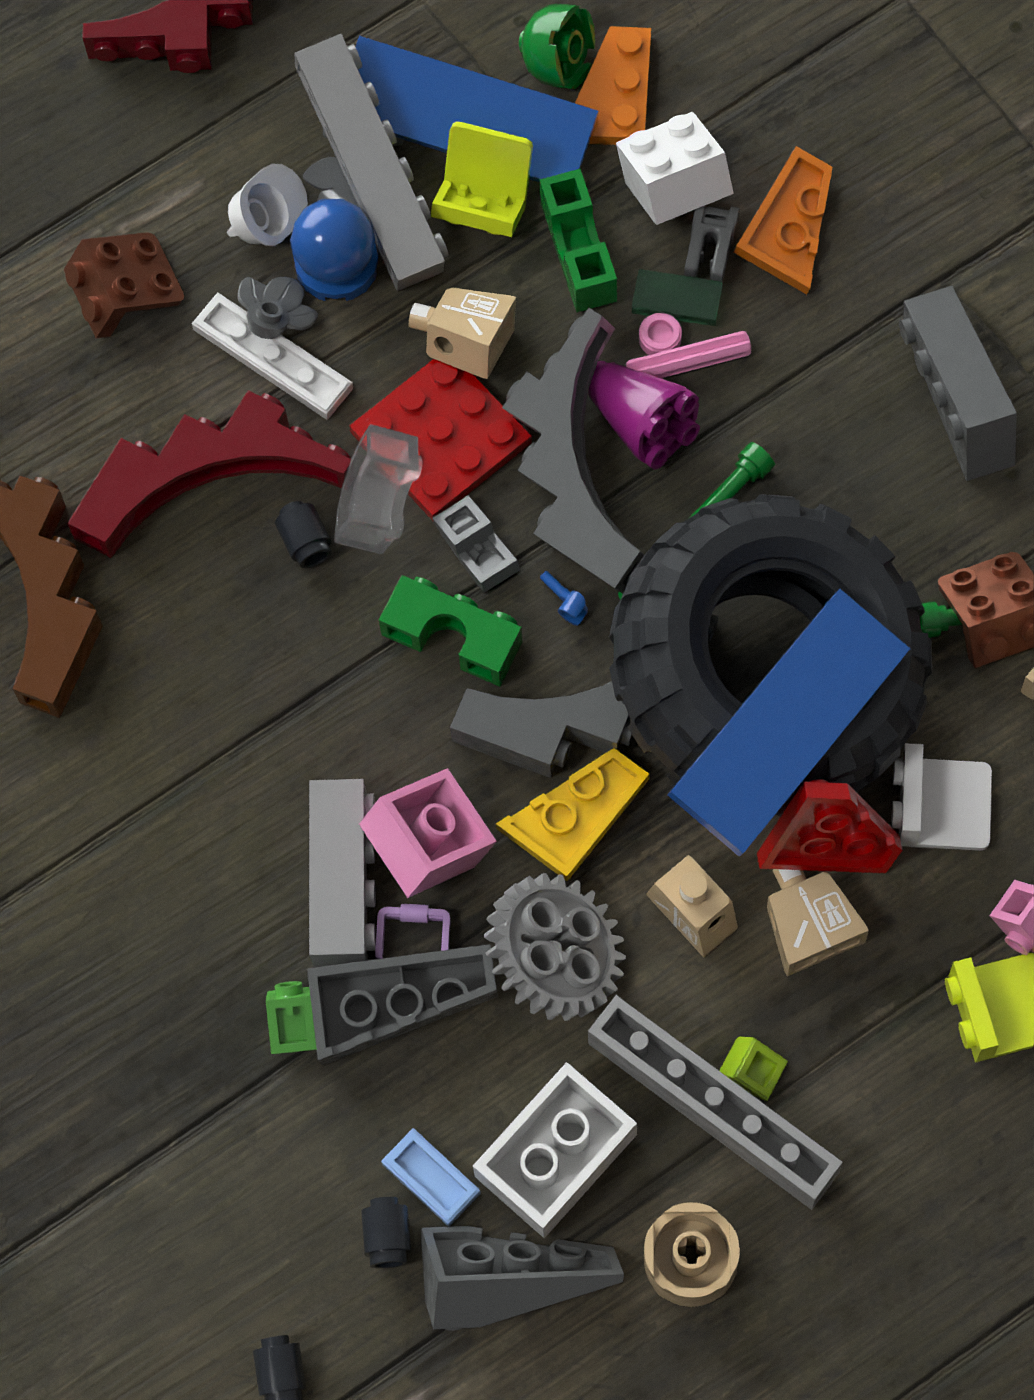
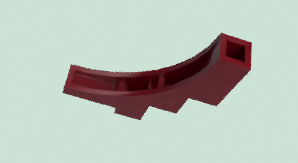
M166 0L148 10L115 20L83 23L82 38L88 59L113 61L117 58L138 57L143 60H153L158 57L167 56L170 71L195 73L199 70L211 69L212 26L236 28L240 25H253V0Z
M247 390L222 432L220 427L209 419L199 417L196 420L184 414L159 456L146 443L136 441L133 444L120 438L70 518L68 525L74 540L112 558L137 526L156 509L186 491L218 479L249 473L297 475L318 479L348 490L356 477L353 461L350 459V455L342 448L333 444H329L326 447L314 441L308 432L297 426H291L289 429L286 409L278 399L265 393L259 396Z

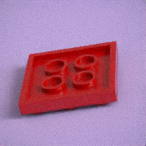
M436 359L431 360L349 425L350 433L432 521L433 517L462 500L532 443L531 435L511 414L502 408L503 405L473 374Z

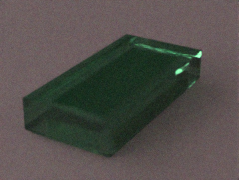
M639 269L632 302V314L650 316L655 313H665L673 316L677 321L716 326L723 282Z

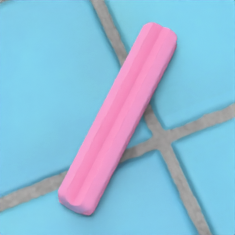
M740 331L632 359L626 362V367L658 378H664L748 356L751 354V342L748 334L745 331Z

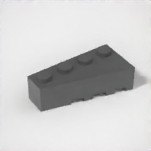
M953 286L904 300V319L899 320L901 336L906 345L911 344L917 369L920 375L925 378L966 481L1015 466L1017 412Z
M491 944L308 968L317 1057L322 1066L498 997L496 977L492 973L494 969L493 958L486 956V952L491 949Z

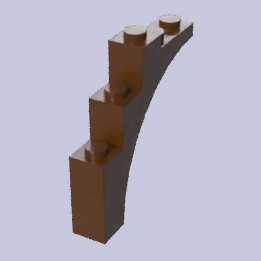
M19 476L13 490L10 485L0 480V540L10 550L19 567L26 591L28 614L24 658L17 674L13 691L20 704L60 718L103 625L95 610V606L90 602L78 597H71L69 600L84 568V564L77 547L72 542L57 536L52 538L66 508L58 486L42 477H35L34 480Z

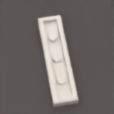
M217 292L192 322L193 330L328 420L353 390V383L281 334L274 339H264L253 334L248 326L247 312Z

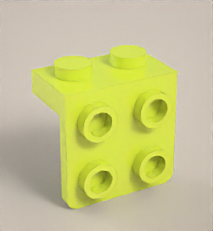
M454 122L449 130L444 181L432 202L431 217L445 220L451 224H461L485 230L494 235L512 237L526 206L533 151L532 142L527 138L463 122Z
M1034 953L1022 954L974 967L971 957L953 962L948 975L949 978H945V986L951 1004L958 1005L962 1021L959 1022L961 1039L966 1049L971 1048L975 1063L1033 1048Z

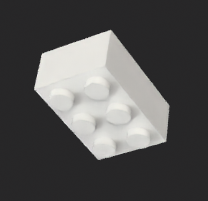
M566 1062L473 1165L474 1175L510 1209L545 1238L637 1135V1123Z

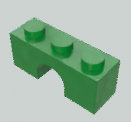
M581 169L540 179L541 206L576 313L588 308L592 309L617 302V277L606 244L599 241L593 218V205Z
M401 575L379 618L382 636L419 652L422 651L428 638L435 632L444 629L457 631L465 638V643L459 653L460 670L501 687L523 643L522 627L510 615L500 611H495L494 614L478 608L475 601L464 595L455 594L452 597L438 591V587L434 583L421 577H415L413 580Z

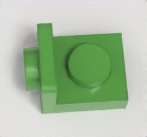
M299 981L276 984L275 990L268 991L266 996L271 1054L317 1050L309 987H302V982Z

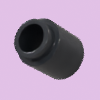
M294 501L281 508L279 511L280 515L275 520V526L291 559L298 562L300 567L305 569L315 567L326 561L332 554L329 547L331 539L315 506L311 503Z
M396 1197L371 1199L370 1207L361 1210L364 1255L369 1257L370 1267L395 1268L408 1264L407 1254L411 1252L408 1206L398 1204V1198Z
M289 1335L261 1339L262 1348L253 1350L259 1397H264L265 1400H303L302 1390L306 1389L300 1343H290Z

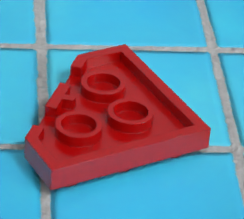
M818 779L803 782L758 850L757 857L760 869L886 873L903 850L899 834L849 784L829 783L826 780Z

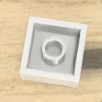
M693 112L675 116L666 123L648 130L635 132L630 137L616 142L625 183L656 225L734 194L725 152Z

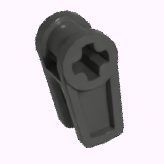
M705 205L695 209L684 279H697L700 265L704 263V247L707 243H714L716 248L714 257L710 260V281L716 285L723 284L731 245L733 246L740 214L739 207L731 206L730 210Z

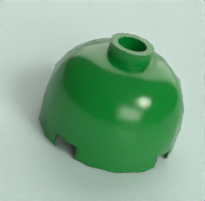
M550 4L534 13L525 29L521 32L519 50L522 53L526 68L542 84L552 87L576 89L584 82L592 64L589 62L584 63L587 49H595L594 23L587 9L579 8L580 6Z

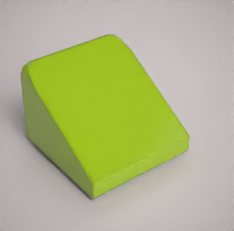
M738 1037L719 1071L748 1093L768 1101L788 1061L753 1037Z

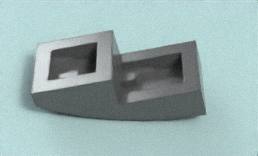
M469 495L432 518L435 526L453 553L484 593L520 571L517 559L494 533L492 523Z

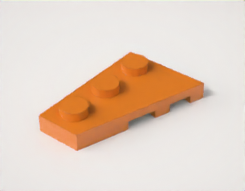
M609 27L575 104L598 110V117L589 144L616 145V142L630 137L633 133L645 130L651 28Z
M796 146L733 253L807 295L811 287L812 270L817 254L822 216L825 211L833 167Z

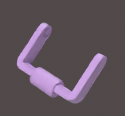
M401 904V907H383L379 910L375 947L376 959H383L385 919H399L400 922L417 923L443 921L441 951L449 950L451 920L446 910L429 909V905Z

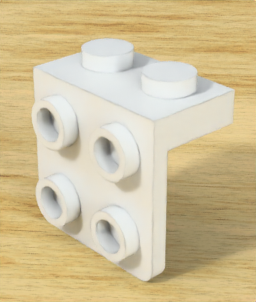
M905 743L902 758H897L893 763V785H900V801H893L891 827L899 829L901 846L985 850L990 843L992 776L990 765L985 762L923 759V744Z

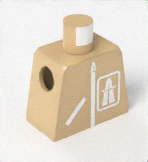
M450 288L445 291L436 308L414 303L409 315V328L427 332L426 353L430 358L488 379L514 332L516 297Z
M689 855L661 877L647 892L650 900L703 958L738 929L732 901ZM715 919H717L718 922L713 927L709 928L711 923Z
M773 869V873L782 890L768 897L767 910L783 968L787 976L866 943L869 931L866 924L828 872H822L807 879L803 870Z

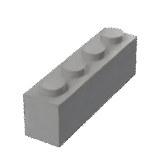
M364 779L309 780V955L313 967L368 961V951L376 950L375 923L367 924V907H375L376 904L375 880H367V864L375 863V848L359 825L375 804L374 793L367 794Z

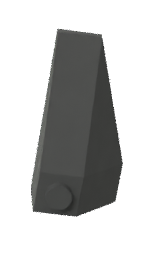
M471 1226L426 1227L421 1229L425 1303L433 1329L455 1331L462 1328L483 1327L623 1282L624 1273L614 1247L560 1239L553 1241L550 1246L526 1241V1234L512 1232L509 1240L483 1236V1228Z

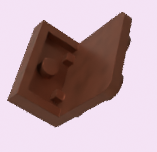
M152 233L82 239L64 268L66 281L72 287L81 306L83 317L89 323L95 338L111 337L126 312L178 306L184 299V293L157 237Z
M1019 553L1001 554L993 559L967 568L958 569L939 578L940 592L963 624L968 659L974 668L1034 647V573Z

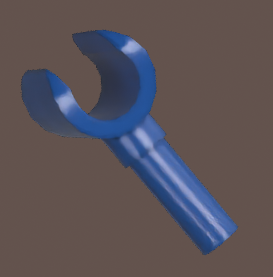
M545 571L540 579L559 599L564 601L558 609V613L569 623L576 626L579 625L588 613L584 596L577 591L570 592L548 571Z

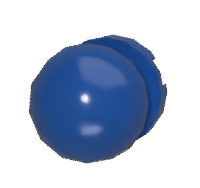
M320 199L303 209L294 223L290 242L297 278L306 292L323 301H326L325 297L332 299L345 297L346 301L353 300L366 292L376 279V269L379 260L373 226L361 208L345 199Z

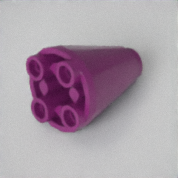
M597 362L588 389V396L637 459L656 470L661 468L681 445L688 446L695 440L700 430L699 424L695 422L699 409V397L682 385L614 362Z

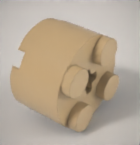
M689 1202L672 1206L656 1219L646 1235L644 1267L651 1285L659 1296L677 1305L695 1307L715 1301L726 1293L735 1278L740 1253L738 1236L732 1225L717 1210L708 1205ZM686 1246H695L696 1253L704 1256L698 1257L696 1264H688L686 1257L679 1255L685 1254Z

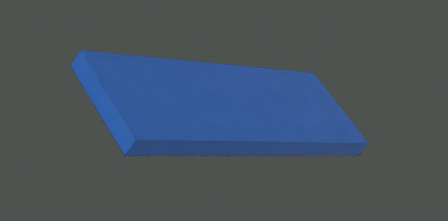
M359 36L355 47L362 62V68L358 69L364 84L367 82L372 83L380 104L375 109L381 121L386 119L389 121L395 137L447 153L449 130L454 122H463L529 139L533 144L530 180L540 183V179L581 168L598 117V110Z
M839 589L667 796L735 854L741 856L910 648L845 592Z

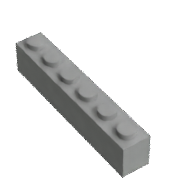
M339 34L295 52V68L358 207L361 208L373 226L375 244L396 290L400 291L442 273L445 264L444 258L448 256L446 245L439 232L434 235L431 232L426 221L431 218L428 205L422 195L416 197L409 182L414 181L411 168L405 157L398 159L392 146L397 143L394 131L387 119L380 120L375 109L376 106L380 105L378 96L372 83L367 82L364 84L358 69L362 68V62L353 44L347 46L342 34Z
M617 995L588 1030V1044L811 1210L840 1173L843 1163L841 1160Z

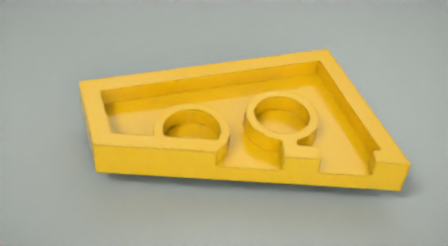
M613 748L569 776V780L530 801V805L511 817L508 815L497 822L496 829L556 874L563 875L564 879L568 881L648 782L649 773Z

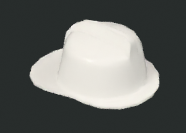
M270 164L261 169L232 197L228 205L231 227L227 234L230 237L239 236L240 239L249 244L276 246L293 231L295 221L303 209L308 206L306 190L298 175L283 164Z

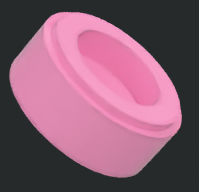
M655 313L643 320L639 328V343L646 354L651 355L680 347L682 330L679 322L673 316L665 313Z

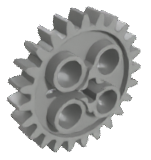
M546 873L541 874L536 879L528 876L520 883H515L504 892V896L493 904L496 911L487 917V921L494 927L484 934V938L495 943V946L486 952V956L498 958L500 963L492 970V973L505 974L508 978L502 986L503 991L509 990L512 987L518 990L515 998L516 1004L529 999L531 1001L530 1013L535 1014L545 1007L548 1020H552L561 1014L564 1021H568L577 1014L581 1018L605 1004L607 997L616 992L618 988L613 982L624 974L616 965L625 960L626 955L615 950V947L624 941L623 937L612 935L610 931L618 923L617 920H605L603 917L608 905L602 904L596 907L592 903L595 896L593 890L583 896L580 894V881L576 880L566 887L564 876L561 874L551 881Z

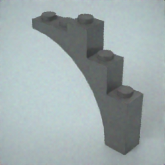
M588 308L585 314L577 318L570 327L569 338L560 351L553 354L547 361L542 378L539 380L526 372L521 380L516 381L507 393V401L502 408L541 435L538 441L533 442L524 452L522 464L518 471L557 497L553 505L547 506L540 514L537 522L538 527L533 534L623 594L628 584L627 579L645 554L625 538L608 516L593 486L586 459L584 418L588 389L598 359L615 330L603 316Z
M713 613L708 628V641H711L719 621V616L713 615ZM612 681L603 686L571 696L536 700L499 697L467 688L450 726L452 742L549 778L552 777L556 765L563 768L568 759L572 742L567 741V739L606 753L613 748L620 751L622 744L630 746L634 738L627 728L631 724L630 716L625 704H622V701L616 700Z

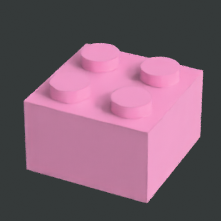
M448 768L380 797L359 823L407 898L475 868L497 842Z

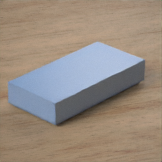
M414 1128L381 1161L387 1170L448 1227L481 1194V1191Z

